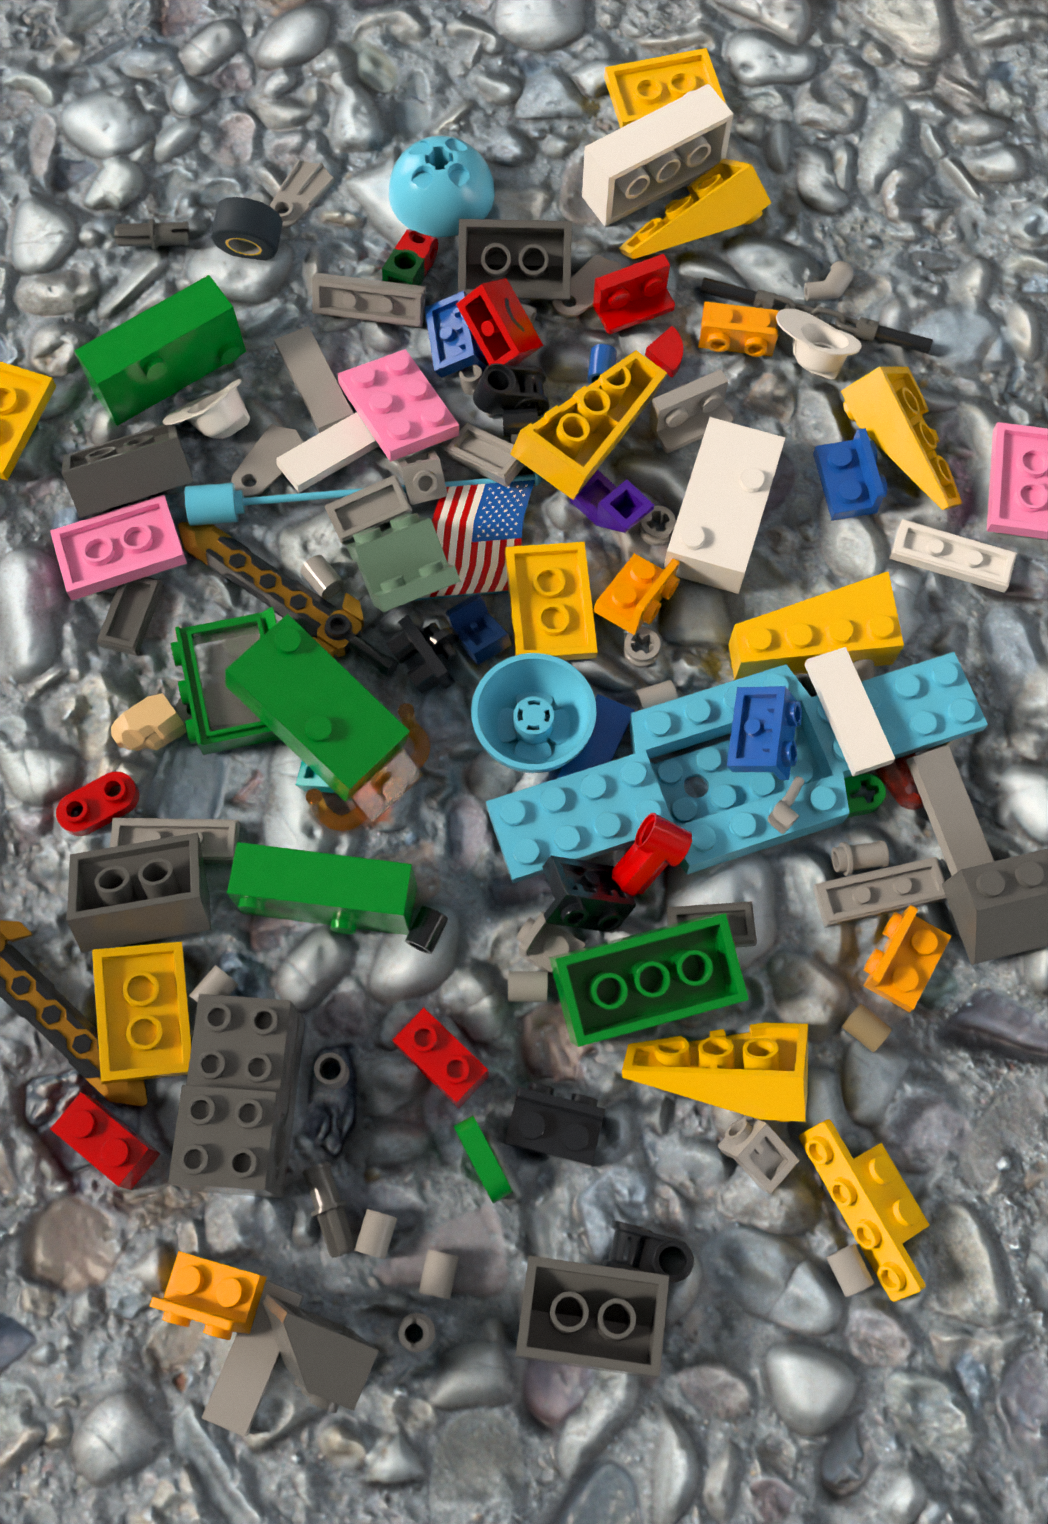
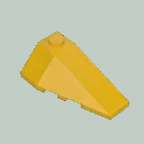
M878 367L841 390L845 399L843 406L848 417L856 422L860 428H866L868 436L942 510L955 508L962 504L948 463L943 457L936 454L935 448L940 440L936 430L930 429L924 421L923 414L929 410L909 367Z

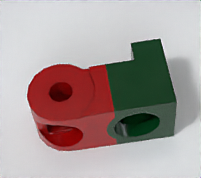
M407 229L382 267V281L420 286L435 261L439 244L438 239L412 229Z

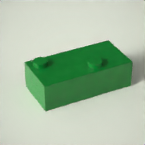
M207 275L79 347L74 352L95 396L114 423L119 426L219 367L234 362L240 355L246 352L234 307L211 276Z
M289 614L284 616L225 669V686L345 802L405 746L410 731Z
M237 842L227 894L240 912L246 915L331 925L330 930L342 934H355L356 929L408 935L412 924L417 883L412 864Z
M713 913L549 957L571 1043L577 1047L749 1000L726 913Z

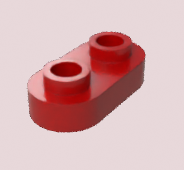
M123 772L107 773L63 797L56 808L57 821L67 833L73 836L91 834L111 823L113 818H120L136 807L140 796L138 786L129 775ZM121 786V791L118 795L114 797L108 795L112 787ZM75 807H83V811L79 816L71 817V811Z

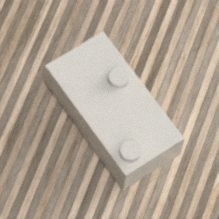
M707 84L695 91L687 92L683 97L585 146L582 198L602 224L607 227L693 182L724 158L726 159L733 112L710 84Z
M709 418L667 549L663 569L674 558L680 562L675 576L739 594L785 437L720 419Z

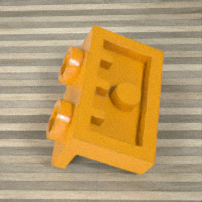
M704 301L698 348L710 349L714 352L746 353L754 357H772L778 337L776 320L778 310Z
M634 553L597 599L593 612L635 635L644 622L649 625L653 622L661 608V599L664 597L669 600L680 582V579L675 576L680 562L673 558L666 568L662 569Z
M912 905L902 914L893 913L882 933L889 937L882 951L877 948L874 949L863 971L869 973L863 985L865 988L909 1013L914 1010L951 938V935L915 916L918 909Z
M178 1251L164 1297H152L150 1307L164 1311L163 1321L184 1327H189L191 1320L205 1324L203 1333L230 1340L233 1332L250 1334L267 1277Z

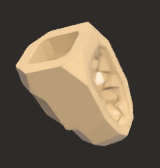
M163 693L146 697L123 712L111 726V736L119 748L135 751L144 748L157 751L187 732L185 724Z

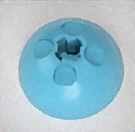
M431 136L412 144L396 161L389 180V202L399 221L409 229L433 237L459 235V219H485L492 208L495 197L493 177L482 155L463 140L450 136Z
M542 653L519 654L496 664L479 682L473 695L471 706L473 727L483 748L500 764L524 773L549 772L572 761L584 749L591 738L597 713L595 697L585 677L568 662Z

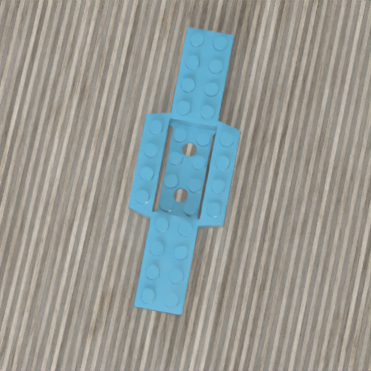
M955 652L861 681L895 759L983 731L988 725ZM787 664L633 712L631 713L629 723L632 755L486 801V807L513 884L544 874L542 866L551 855L584 861L633 845L641 823L650 813H656L692 833L690 849L682 862L679 863L687 875L842 824L849 815L844 778L850 777L852 774L818 695L811 697ZM786 686L794 698L801 704L802 720L800 726L795 727L794 741L797 746V762L790 769L789 780H779L772 772H732L727 767L730 740L656 764L649 760L730 734L737 687ZM796 776L802 777L805 782L793 805L790 807L799 815V818L784 834H781L768 822L767 818L776 804L786 795ZM699 777L706 782L708 791L702 797H691L684 790V782L688 778Z

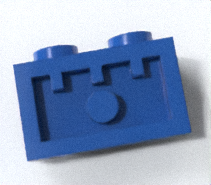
M464 290L425 307L434 371L441 378L474 364L478 365L483 372L489 365L456 303L467 296Z
M866 428L857 429L853 440L816 446L813 456L831 521L876 514L883 498L887 496V481L883 474H879L876 465L878 457L877 447L873 440L869 441Z
M786 686L737 687L727 767L732 772H773L779 780H789L790 769L797 762V746L794 741L795 727H799L801 724L802 708L800 702L794 698Z

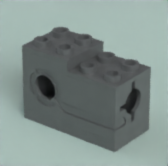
M199 994L186 1085L181 1087L168 1179L169 1184L194 1192L285 1198L305 1018L301 1013H298L299 1010L291 1000Z

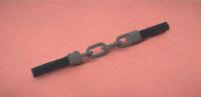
M704 277L700 289L702 293L756 308L773 309L779 312V309L774 308L776 301L787 304L785 309H798L809 312L819 319L821 313L838 317L835 320L836 325L827 324L838 330L842 329L855 333L856 338L871 342L875 339L929 354L933 339L879 325V322L864 317H861L859 320L845 317L841 312L823 307L813 308L798 304L792 299L761 289L753 291ZM846 323L856 325V327L846 325Z

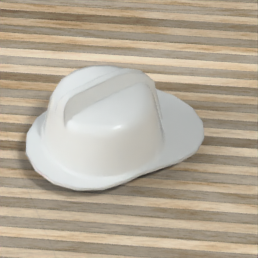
M783 309L776 315L777 324L783 331L793 337V352L797 362L811 373L828 379H835L839 375L847 356L858 353L862 347L860 341L854 336L835 329L807 312L797 309Z
M238 379L220 391L203 396L179 407L164 418L163 424L172 425L188 420L203 435L210 438L224 439L233 435L250 421L245 404L236 388L242 380Z

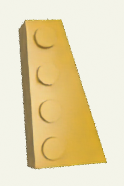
M635 350L602 373L598 380L576 391L573 397L559 407L556 405L547 411L544 417L533 425L530 423L521 429L510 455L574 500L653 399L667 372Z
M889 571L735 624L728 644L734 680L787 664L794 675L807 674L808 672L805 667L807 659L846 647L853 663L858 660L870 659L873 660L874 666L892 665L902 650L904 643Z

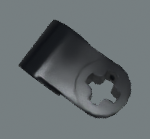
M499 363L490 364L483 371L473 392L474 404L479 410L488 414H502V410L537 408V415L541 416L550 407L549 400L544 395L543 387L546 381V373L537 366L523 367Z
M612 1220L611 1228L615 1232L609 1257L603 1260L602 1266L668 1275L669 1283L683 1281L691 1274L694 1267V1256L685 1242L653 1233L651 1230ZM630 1238L631 1244L627 1260H624L623 1254L626 1241ZM675 1248L683 1254L685 1266L680 1274L669 1275L661 1269L659 1256L664 1249Z

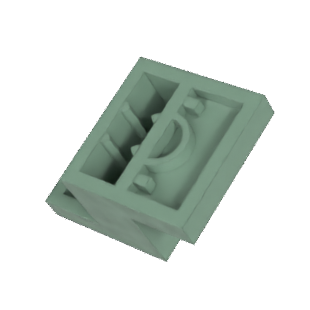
M407 513L390 520L392 527L383 531L375 527L360 531L353 535L355 542L347 545L352 560L358 564L374 607L383 612L461 582L456 567L448 564L431 518L419 517L417 513Z

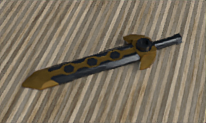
M189 522L178 524L185 551L222 577L228 578L267 606H273L274 612L282 618L289 614L333 658L334 655L338 657L344 656L351 650L379 669L378 671L385 676L390 677L396 671L399 663L397 660L387 656L362 639L364 618L359 600L345 593L343 610H339L297 580L291 579L255 555L248 547L215 525L190 526Z
M0 920V997L20 1017L25 1018L68 1059V1063L109 1102L137 1106L146 1105L148 1099L144 1080L101 1085L97 1028L55 989L54 984L13 945L8 943L9 941L16 942L31 937L32 932L19 921Z

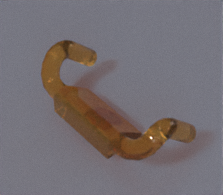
M401 704L398 708V716L400 722L410 731L408 737L414 743L413 753L409 756L401 748L351 796L355 805L351 812L344 815L336 814L328 807L320 790L313 788L307 791L305 797L313 815L323 825L331 830L347 831L358 827L366 820L374 823L424 775L420 769L429 758L431 745L429 736L416 721L414 707L411 704Z

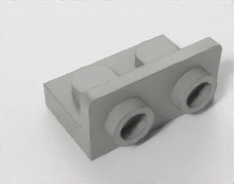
M721 369L652 399L649 425L666 453L702 439L710 417L733 423V417L724 404L728 380Z

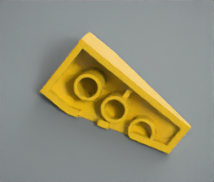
M725 158L687 186L690 192L688 196L679 200H672L665 206L666 216L662 219L655 218L647 222L619 247L621 253L636 259L742 224L748 225L759 219L763 214L762 210L770 205L771 201L752 164Z
M763 1022L749 1025L750 1032L726 1036L724 1029L709 1031V1038L690 1042L682 1036L631 1043L628 1044L622 1078L759 1120L806 1122L808 1024Z

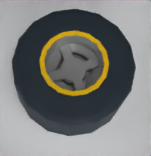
M229 197L218 203L211 238L219 249L232 256L266 261L274 258L278 251L283 221L278 212L260 201L243 197Z

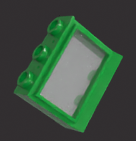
M273 606L261 613L185 628L175 627L177 641L171 642V650L175 666L183 667L185 680L178 681V687L183 705L190 704L192 719L185 720L190 744L197 743L203 755L280 739L225 686V669L277 624Z

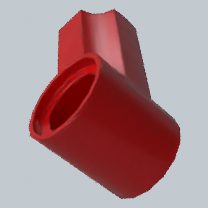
M650 813L641 823L636 833L634 844L612 869V879L617 882L623 892L633 897L638 893L643 894L668 864L674 867L682 862L690 849L692 833L656 813Z

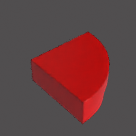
M671 326L646 347L645 356L666 371L667 375L671 378L680 369L683 357V341L678 331Z

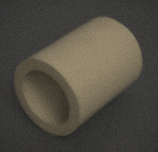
M861 1003L842 1025L843 1029L873 1053L893 1030Z

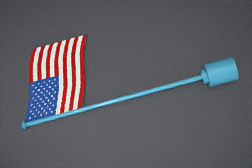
M535 472L534 475L516 476L508 487L489 478L445 482L447 496L438 499L432 523L448 564L456 567L461 582L414 601L472 596L476 593L480 595L509 593L505 548L521 546L523 520L533 486H538L542 482V477ZM234 483L185 486V505L190 526L238 522V514H245L246 505L343 498L363 488L244 498L243 491L235 490ZM401 485L404 493H407L405 485Z

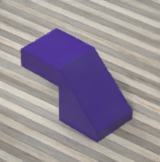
M599 470L593 474L574 500L569 497V500L596 526L626 533L654 509V504L627 479L616 487Z

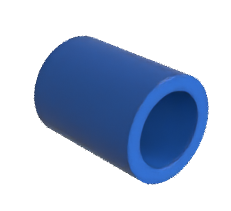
M598 344L591 348L587 379L589 384L598 380L602 373L616 364L617 351L613 346Z

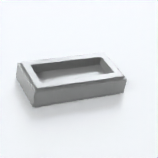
M467 422L459 431V436L454 437L444 449L448 459L505 487H508L525 466L510 455L513 444Z
M396 474L325 505V509L341 543L354 538L353 535L371 527L377 528L396 517L413 512Z

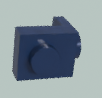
M479 593L470 596L448 609L445 613L450 627H453L458 633L457 643L477 665L512 645L508 633L489 614L484 598Z

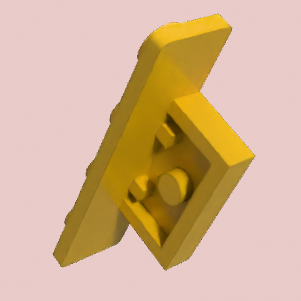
M826 1119L799 1135L800 1142L890 1300L895 1302L923 1290L926 1284L903 1243L930 1226L883 1144L880 1143L853 1158L830 1119Z

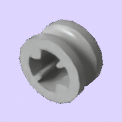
M654 506V509L641 519L640 536L650 545L661 546L671 540L676 524L675 515L666 507ZM659 520V525L664 522V531L657 532L656 527L653 530L650 529L651 522Z
M640 627L635 635L628 633L623 648L624 657L627 662L638 668H646L652 665L659 655L661 646L659 636L655 631L647 627ZM636 641L641 645L647 642L650 644L647 654L643 650L634 651Z

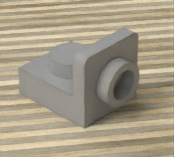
M434 450L397 459L399 472L404 480L410 504L414 505L447 496L440 458Z
M542 911L536 921L530 917L518 933L516 939L521 942L519 945V956L544 972H548L554 978L549 957L585 948L586 944L557 925L547 924L543 916L545 912Z
M746 1115L729 1126L725 1133V1138L718 1145L723 1154L733 1158L753 1181L769 1194L774 1191L800 1161L767 1123Z

